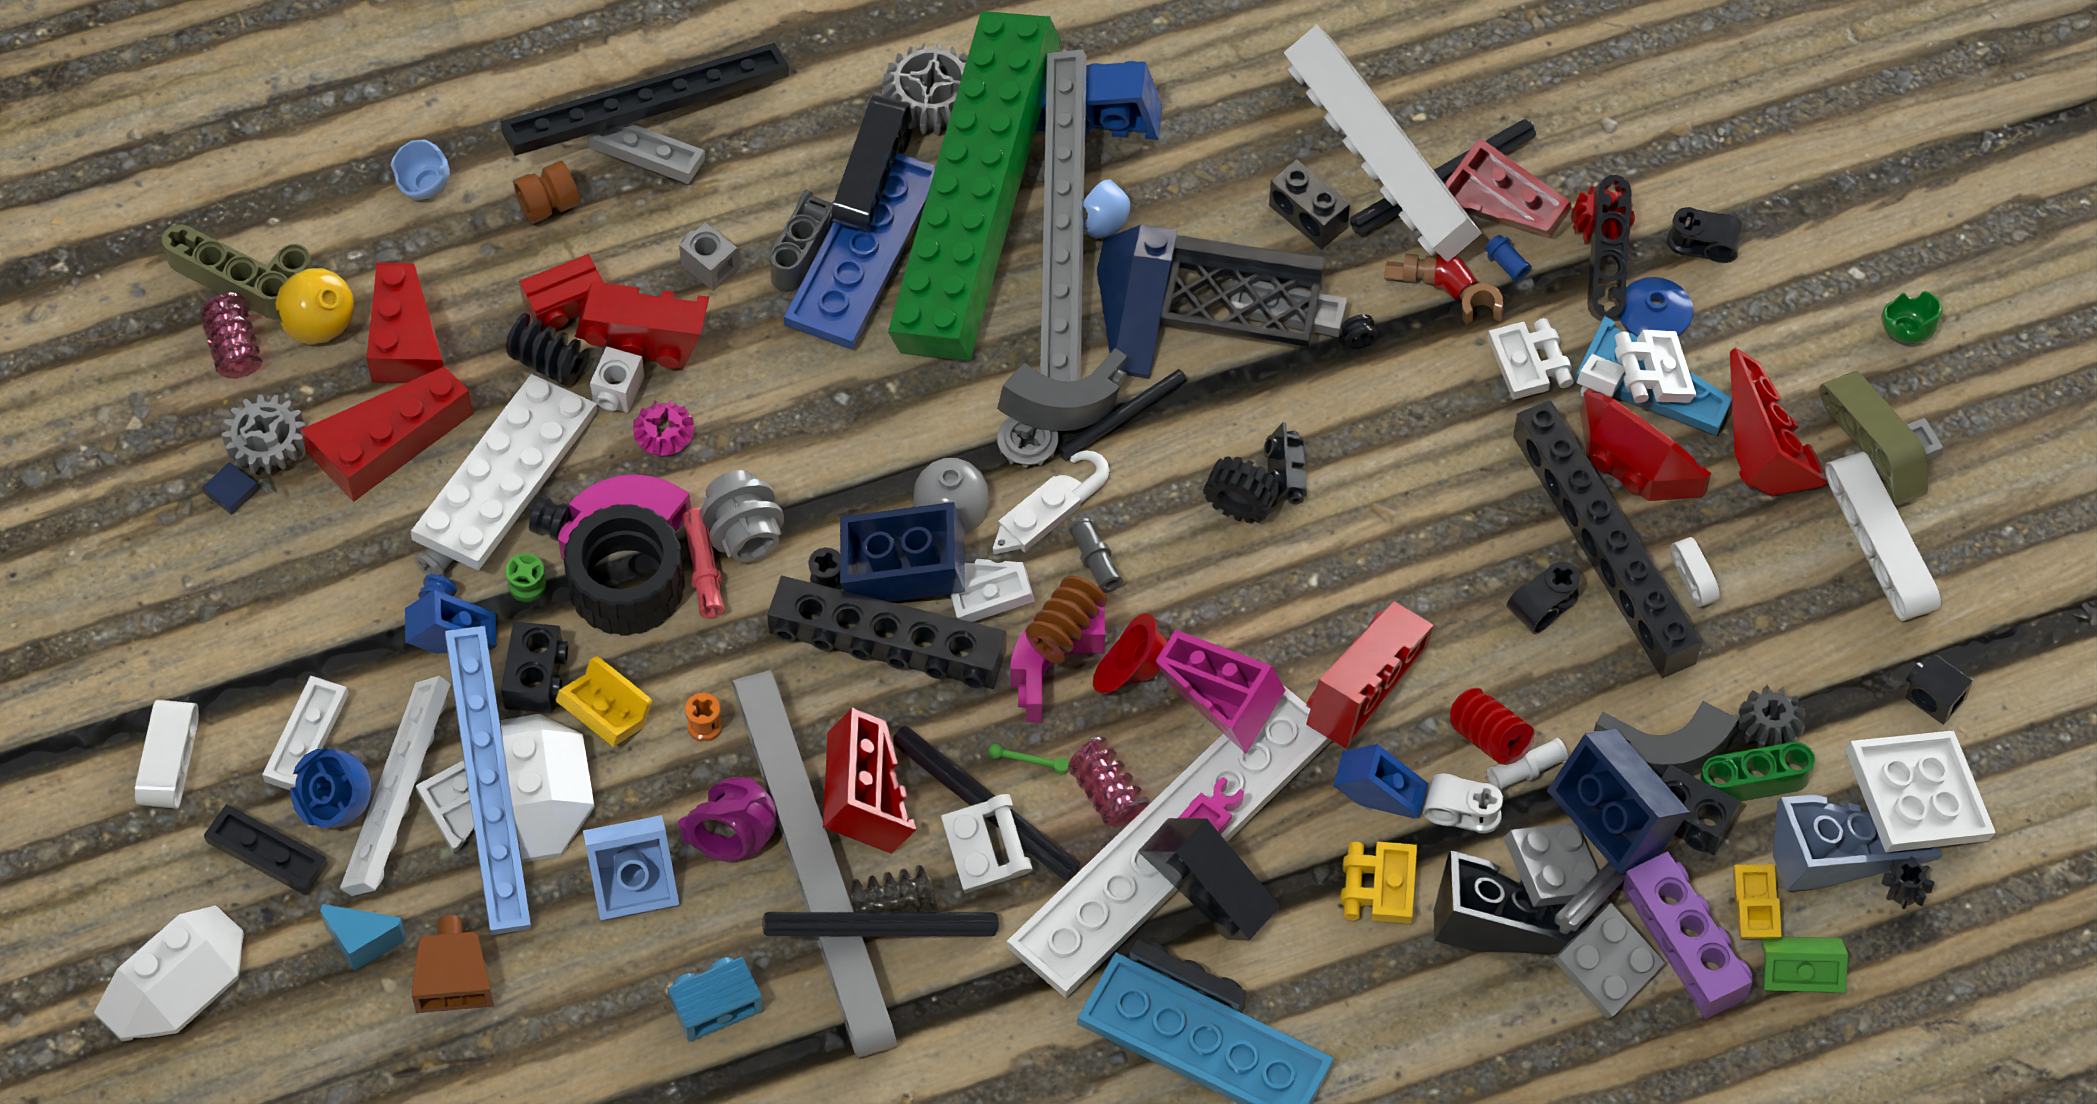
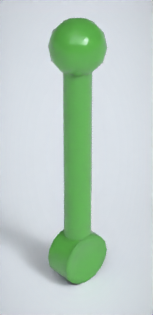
M992 744L988 749V753L993 759L1005 757L1050 767L1059 775H1064L1069 770V761L1063 757L1057 758L1054 761L1006 750L1000 744Z

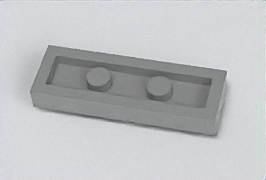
M632 123L596 132L589 137V148L686 184L690 183L705 161V150Z
M1258 281L1251 286L1260 298L1275 290L1271 283ZM1293 288L1288 291L1297 304L1311 296V291ZM1244 290L1231 298V303L1238 311L1253 303ZM1320 293L1312 332L1339 337L1346 311L1347 298ZM1282 296L1266 304L1275 317L1290 308ZM1306 308L1305 310H1303L1306 315H1307V310H1308V308ZM1260 309L1244 317L1265 323L1269 321ZM1297 315L1281 323L1285 327L1304 330V323Z

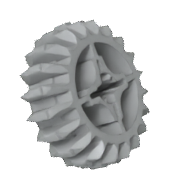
M923 43L921 50L916 51L910 46L907 56L898 53L895 63L888 64L887 73L882 78V96L910 103L912 123L909 124L908 129L918 127L924 136L928 129H934V132L939 135L941 128H947L967 61L965 53L956 56L953 46L944 51L940 43L936 45L935 49H928L927 45Z

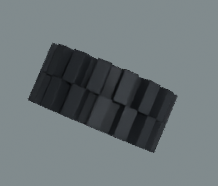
M1228 456L1224 457V460L1218 459L1205 483L1203 494L1206 495L1205 499L1207 502H1213L1212 507L1218 510L1221 508L1223 510V515L1228 517L1231 514L1234 515V520L1241 521L1244 518L1246 523H1252L1253 520L1258 523L1267 517L1279 491L1277 489L1278 483L1273 481L1274 477L1271 474H1264L1266 469L1261 466L1258 468L1254 467V462L1248 460L1247 463H1243L1242 458L1235 457L1233 461Z

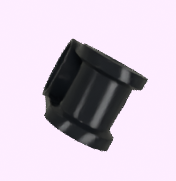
M1692 207L1681 208L1674 214L1672 219L1673 228L1667 236V244L1673 252L1680 255L1710 259L1718 263H1729L1738 257L1742 222L1739 218L1731 214H1718L1697 210ZM1690 217V223L1686 225V220ZM1684 237L1688 238L1686 245H1682Z
M1564 561L1550 565L1549 568L1532 581L1517 589L1509 598L1507 608L1533 634L1542 632L1557 617L1573 607L1577 602L1579 594L1577 587L1580 582L1578 569L1571 563Z

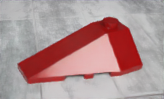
M1736 347L1730 351L1734 451L1741 469L1739 475L1742 481L1752 489L1758 488L1770 496L1823 487L1828 480L1815 451L1810 444L1802 446L1794 433L1799 428V425L1794 417L1789 416L1776 403L1780 400L1781 396L1760 362Z

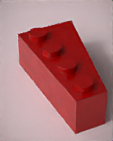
M444 366L300 430L306 453L354 502L472 416L473 410L469 390Z

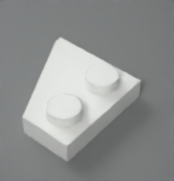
M976 559L975 564L965 563V592L951 594L957 619L969 622L1034 602L1023 562L1004 561L1002 563H995L991 560Z

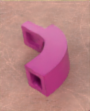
M646 475L612 477L588 487L569 503L572 522H567L558 536L561 559L565 558L564 548L569 540V534L573 528L578 526L579 521L585 516L588 517L593 514V511L616 504L638 505V507L649 508L657 515L663 516L668 521V524L677 532L684 523L683 514L688 512L691 515L689 511L691 509L690 494L666 480Z
M1105 606L1098 607L1099 614L1096 618H1089L1091 624L1088 629H1080L1082 632L1081 639L1079 641H1072L1074 647L1071 652H1063L1065 656L1078 653H1104ZM1024 630L1015 645L1011 658V688H1018V708H1026V722H1042V682L1047 670L1053 663L1043 658L1034 650L1026 638Z

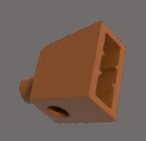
M447 915L438 919V935L423 936L419 940L411 991L416 1013L494 1007L478 933L463 932L462 918L459 916Z

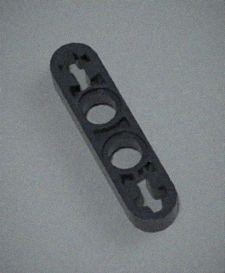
M1610 175L1604 178L1596 186L1594 192L1587 304L1590 314L1600 321L1603 320L1604 316L1609 319L1615 318L1623 311L1625 305L1632 191L1629 182L1619 175ZM1613 184L1615 185V191L1621 192V196L1615 199L1612 212L1603 213V209L1607 210L1611 207V195L1605 194L1604 190H1607ZM1605 220L1615 221L1620 227V234L1617 239L1611 240L1603 235L1601 226ZM1608 256L1616 261L1618 270L1614 276H1606L1599 269V262L1602 257ZM1598 282H1599V283H1602V284H1605V285H1603V286H1598ZM1616 283L1617 287L1612 286L1608 289V300L1614 302L1615 306L1604 312V306L1598 304V300L1605 296L1606 284Z

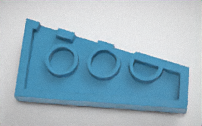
M1604 316L1582 361L1575 382H1577L1581 369L1592 354L1623 366V364L1617 361L1614 351L1617 347L1614 337L1622 331L1616 328L1615 322ZM1630 333L1631 342H1637V336ZM1637 360L1640 370L1646 371L1644 361ZM1690 373L1696 395L1690 403L1656 402L1652 389H1646L1649 396L1647 401L1635 403L1632 393L1626 389L1624 379L1613 395L1716 436L1732 402L1731 397L1694 373Z

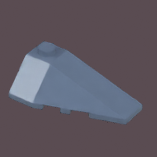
M1818 795L1781 797L1777 801L1773 858L1786 891L1823 888L1889 872L1894 859L1902 863L1908 861L1912 856L1916 862L1922 864L1938 860L1942 856L1939 847L1885 852L1870 812L1861 811V805L1848 803L1844 807L1827 803V797Z

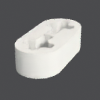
M1689 537L1672 543L1671 555L1673 562L1695 605L1703 607L1718 602L1720 594L1716 579L1696 541Z

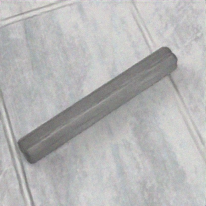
M1608 862L1556 915L1555 923L1560 926L1559 931L1567 934L1570 930L1576 931L1624 881L1625 874L1619 875L1616 869Z

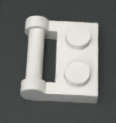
M1009 794L998 795L986 802L941 815L965 894L1026 875L1033 870L1030 858L1025 857L1010 810L1013 808V803ZM993 815L996 816L1009 858V863L1003 866L998 865L984 819Z

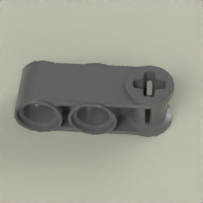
M808 190L803 191L793 214L769 255L771 282L779 290L792 291L800 287L833 224L831 213L834 201L831 203L814 197L813 192Z

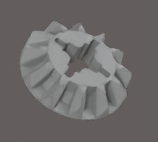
M1009 417L1000 426L997 435L1000 454H1004L1007 457L1010 465L1015 462L1022 464L1025 469L1032 464L1042 466L1044 460L1054 456L1058 445V432L1031 427ZM1035 434V446L1028 444L1021 449V437L1028 439Z

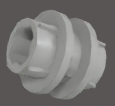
M743 470L722 474L708 485L700 514L703 524L710 529V541L714 548L720 552H726L728 558L732 557L739 562H750L768 555L777 547L779 543L778 536L781 535L780 529L784 523V514L782 509L774 503L775 496L771 485L766 481L758 480L756 475L752 476L748 471Z

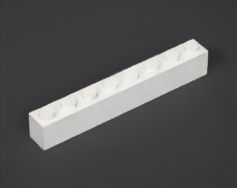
M1316 24L1284 52L1292 63L1287 68L1301 85L1305 82L1310 87L1306 91L1308 97L1319 109L1323 106L1327 109L1328 113L1324 118L1337 133L1343 130L1347 135L1342 140L1354 156L1357 157L1360 154L1366 161L1361 164L1362 168L1374 181L1378 179L1382 181L1384 186L1380 188L1381 193L1393 206L1397 203L1401 206L1403 211L1398 215L1412 231L1416 228L1420 231L1422 236L1418 238V241L1431 256L1437 252L1448 262L1482 234L1328 34Z

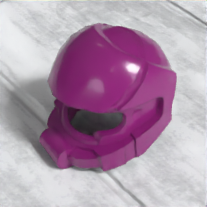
M735 776L715 784L708 791V802L697 805L696 809H693L687 816L682 817L678 821V826L683 842L691 844L703 852L705 857L718 861L734 862L759 853L760 849L775 833L777 812L770 795L756 781L748 777ZM703 821H721L731 827L736 833L732 837H723L715 833L712 835L705 828Z

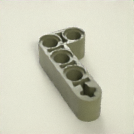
M183 224L169 227L162 236V244L170 268L273 320L281 319L279 310L276 311L275 302L277 296H270L278 294L281 286L291 276L305 269H313L308 250L299 244L284 246L267 266Z
M1853 371L1822 383L1819 386V393L1825 409L1855 444L1869 456L1872 463L1876 466V471L1894 506H1899L1928 493L1927 457L1921 440L1858 371Z

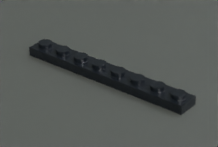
M772 43L501 121V132L514 156L783 79L789 77V66L776 44Z

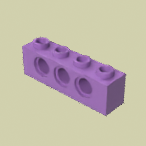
M1667 851L1626 871L1622 890L1703 1017L1707 1019L1746 1000L1753 980L1751 971L1745 961L1742 959L1738 960L1731 950V942L1726 931L1722 927L1717 928L1711 919L1710 909L1702 895H1696L1689 885V877L1684 866L1680 862L1675 863ZM1671 897L1677 901V904H1666L1660 898ZM1682 930H1693L1699 936L1688 937L1682 933ZM1713 962L1720 969L1710 970L1704 967L1702 963Z

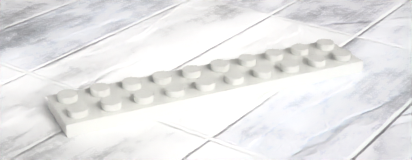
M1284 685L1283 687L1286 691L1246 754L1222 734L1007 940V948L1062 996L1067 998L1178 890L1138 852L1168 818H1178L1200 793H1203L1210 799L1213 796L1215 783L1225 777L1228 783L1226 790L1222 792L1224 796L1232 797L1238 790L1244 791L1241 806L1236 810L1227 811L1232 814V823L1224 830L1221 836L1228 842L1332 741L1306 725L1310 708L1306 707L1307 704Z

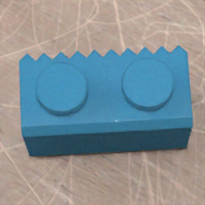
M743 956L735 960L730 957L722 958L713 963L710 970L696 976L694 973L684 974L673 982V986L667 988L669 1002L688 1042L708 1036L711 1032L715 1033L718 1029L731 1026L733 1023H738L740 1020L753 1017L756 1013L760 1014L763 1011L761 993Z

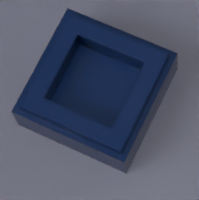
M230 462L202 487L205 495L231 515L259 490L254 480Z

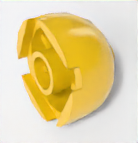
M324 268L305 269L288 278L279 289L275 302L276 311L279 310L282 319L280 323L284 331L296 341L307 345L326 343L340 336L351 322L355 309L353 294L347 283L335 272Z

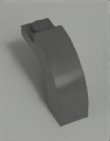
M1115 348L1091 375L1077 381L1051 379L1023 363L1003 385L997 409L1018 422L1043 430L1069 431L1093 425L1114 410L1119 389L1127 376V373L1123 371L1127 355Z
M1702 701L1690 722L1679 731L1671 734H1647L1605 712H1602L1595 723L1594 732L1616 728L1660 779L1669 764L1695 776L1702 772L1704 763L1709 758L1724 753L1734 737L1738 719Z

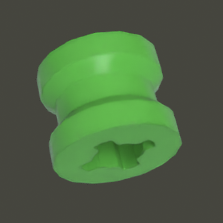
M521 553L511 558L506 565L505 574L508 580V589L516 600L531 602L540 598L546 590L547 581L544 574V565L536 555ZM521 579H527L528 583L522 582Z

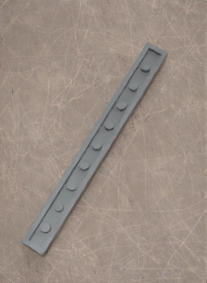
M1084 50L1047 53L1040 373L1059 381L1081 380L1087 62Z

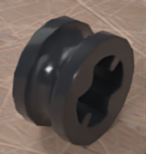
M1367 314L1353 316L1341 325L1342 334L1346 336V345L1351 349L1365 348L1374 343L1379 335L1374 327L1372 316Z

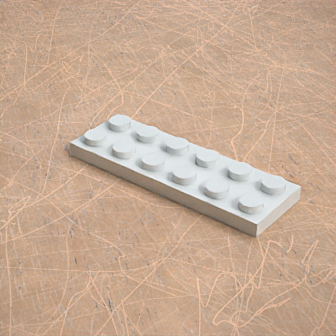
M531 374L411 530L412 540L479 571L596 415L597 403Z

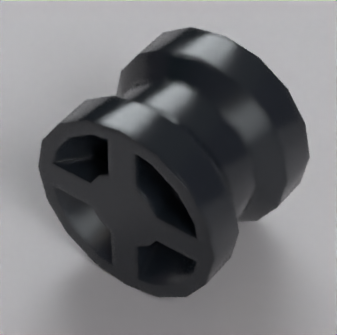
M541 496L532 510L529 531L538 535L542 532L547 533L552 540L558 541V536L563 526L567 522L572 521L569 505L565 503L557 505L553 503L552 499Z

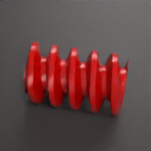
M1471 688L1464 691L1452 704L1450 710L1452 728L1498 764L1508 765L1522 759L1531 749L1535 738L1533 727L1524 722L1519 716L1514 715L1511 710L1505 708L1503 704L1496 701L1491 695L1483 693L1481 688Z

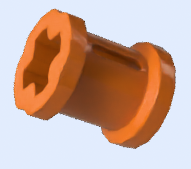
M697 693L691 696L685 705L688 733L693 739L700 742L712 741L722 732L720 704L717 698L710 693Z

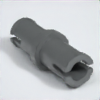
M1082 518L1075 521L1070 526L1069 532L1073 535L1082 553L1080 559L1083 565L1090 568L1099 585L1098 587L1104 593L1116 590L1123 583V579L1118 574L1110 558L1111 550L1109 546L1099 538L1092 520Z

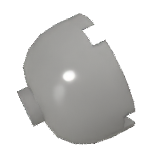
M943 458L931 463L921 471L914 485L913 507L954 502L964 525V534L972 532L983 523L989 507V488L982 472L973 464L959 458Z

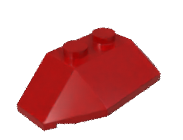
M1590 388L1584 392L1580 410L1587 458L1596 469L1603 473H1609L1619 480L1630 493L1639 494L1647 501L1702 498L1707 493L1711 472L1704 466H1699L1695 459L1678 443L1615 399L1601 393H1596Z

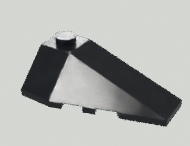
M1450 851L1433 910L1434 941L1471 951L1558 954L1594 916L1590 915L1576 931L1570 930L1567 934L1561 933L1559 931L1560 926L1555 923V917L1568 903L1533 907L1522 879L1518 883L1498 872L1500 866L1489 860Z

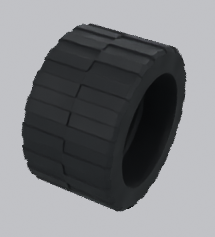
M633 504L610 505L611 507L600 508L593 511V514L588 517L585 516L569 534V540L564 548L565 558L563 559L569 595L578 615L584 618L587 624L593 628H598L608 634H620V636H628L634 633L641 634L663 624V621L671 617L676 611L675 608L682 600L685 577L680 542H678L677 533L674 528L668 524V521L663 516L657 515L653 510ZM621 551L641 552L651 556L660 564L656 573L649 580L628 589L608 588L598 584L589 577L591 570L600 560L610 554Z

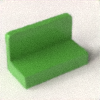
M1782 936L1781 939H1761V947L1764 953L1762 977L1764 990L1846 992L1848 953L1841 938Z

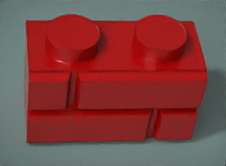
M586 254L520 280L519 285L522 300L533 322L537 319L543 322L542 330H545L550 325L559 329L568 320L580 316L584 298L592 281L604 282L596 270L590 255Z

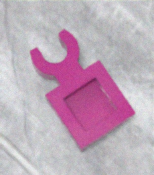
M1223 777L1215 783L1213 796L1210 799L1203 793H1200L1178 818H1207L1216 830L1222 834L1232 823V814L1227 811L1236 810L1241 806L1244 791L1240 789L1232 797L1224 796L1222 792L1226 790L1228 780Z

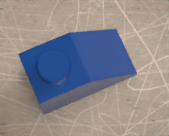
M437 590L431 591L405 608V643L436 654L448 653L445 631L485 626L488 650L497 647L496 613Z
M1375 744L1343 751L1333 786L1360 806L1414 819L1420 817L1429 783L1381 746Z

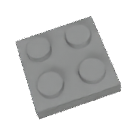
M1575 823L1510 830L1504 837L1533 907L1569 903L1598 873L1579 827Z
M1612 903L1605 905L1553 958L1555 963L1606 1019L1613 1017L1665 964L1662 958Z

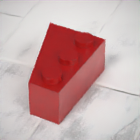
M377 263L366 356L372 382L407 383L444 367L414 263Z
M592 281L583 301L575 333L576 338L585 340L593 346H607L642 356V358L655 361L665 368L684 369L701 335L709 296L698 295L697 301L674 299L675 293L671 291H662L661 297L639 294V287Z

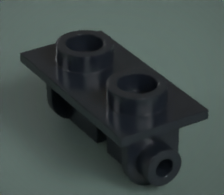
M1282 422L1272 435L1267 437L1264 444V456L1268 461V474L1274 477L1273 481L1278 483L1277 489H1279L1272 507L1282 498L1288 499L1291 504H1300L1307 495L1305 471L1292 468V466L1302 468L1305 464L1304 441L1297 431L1287 432L1285 422Z

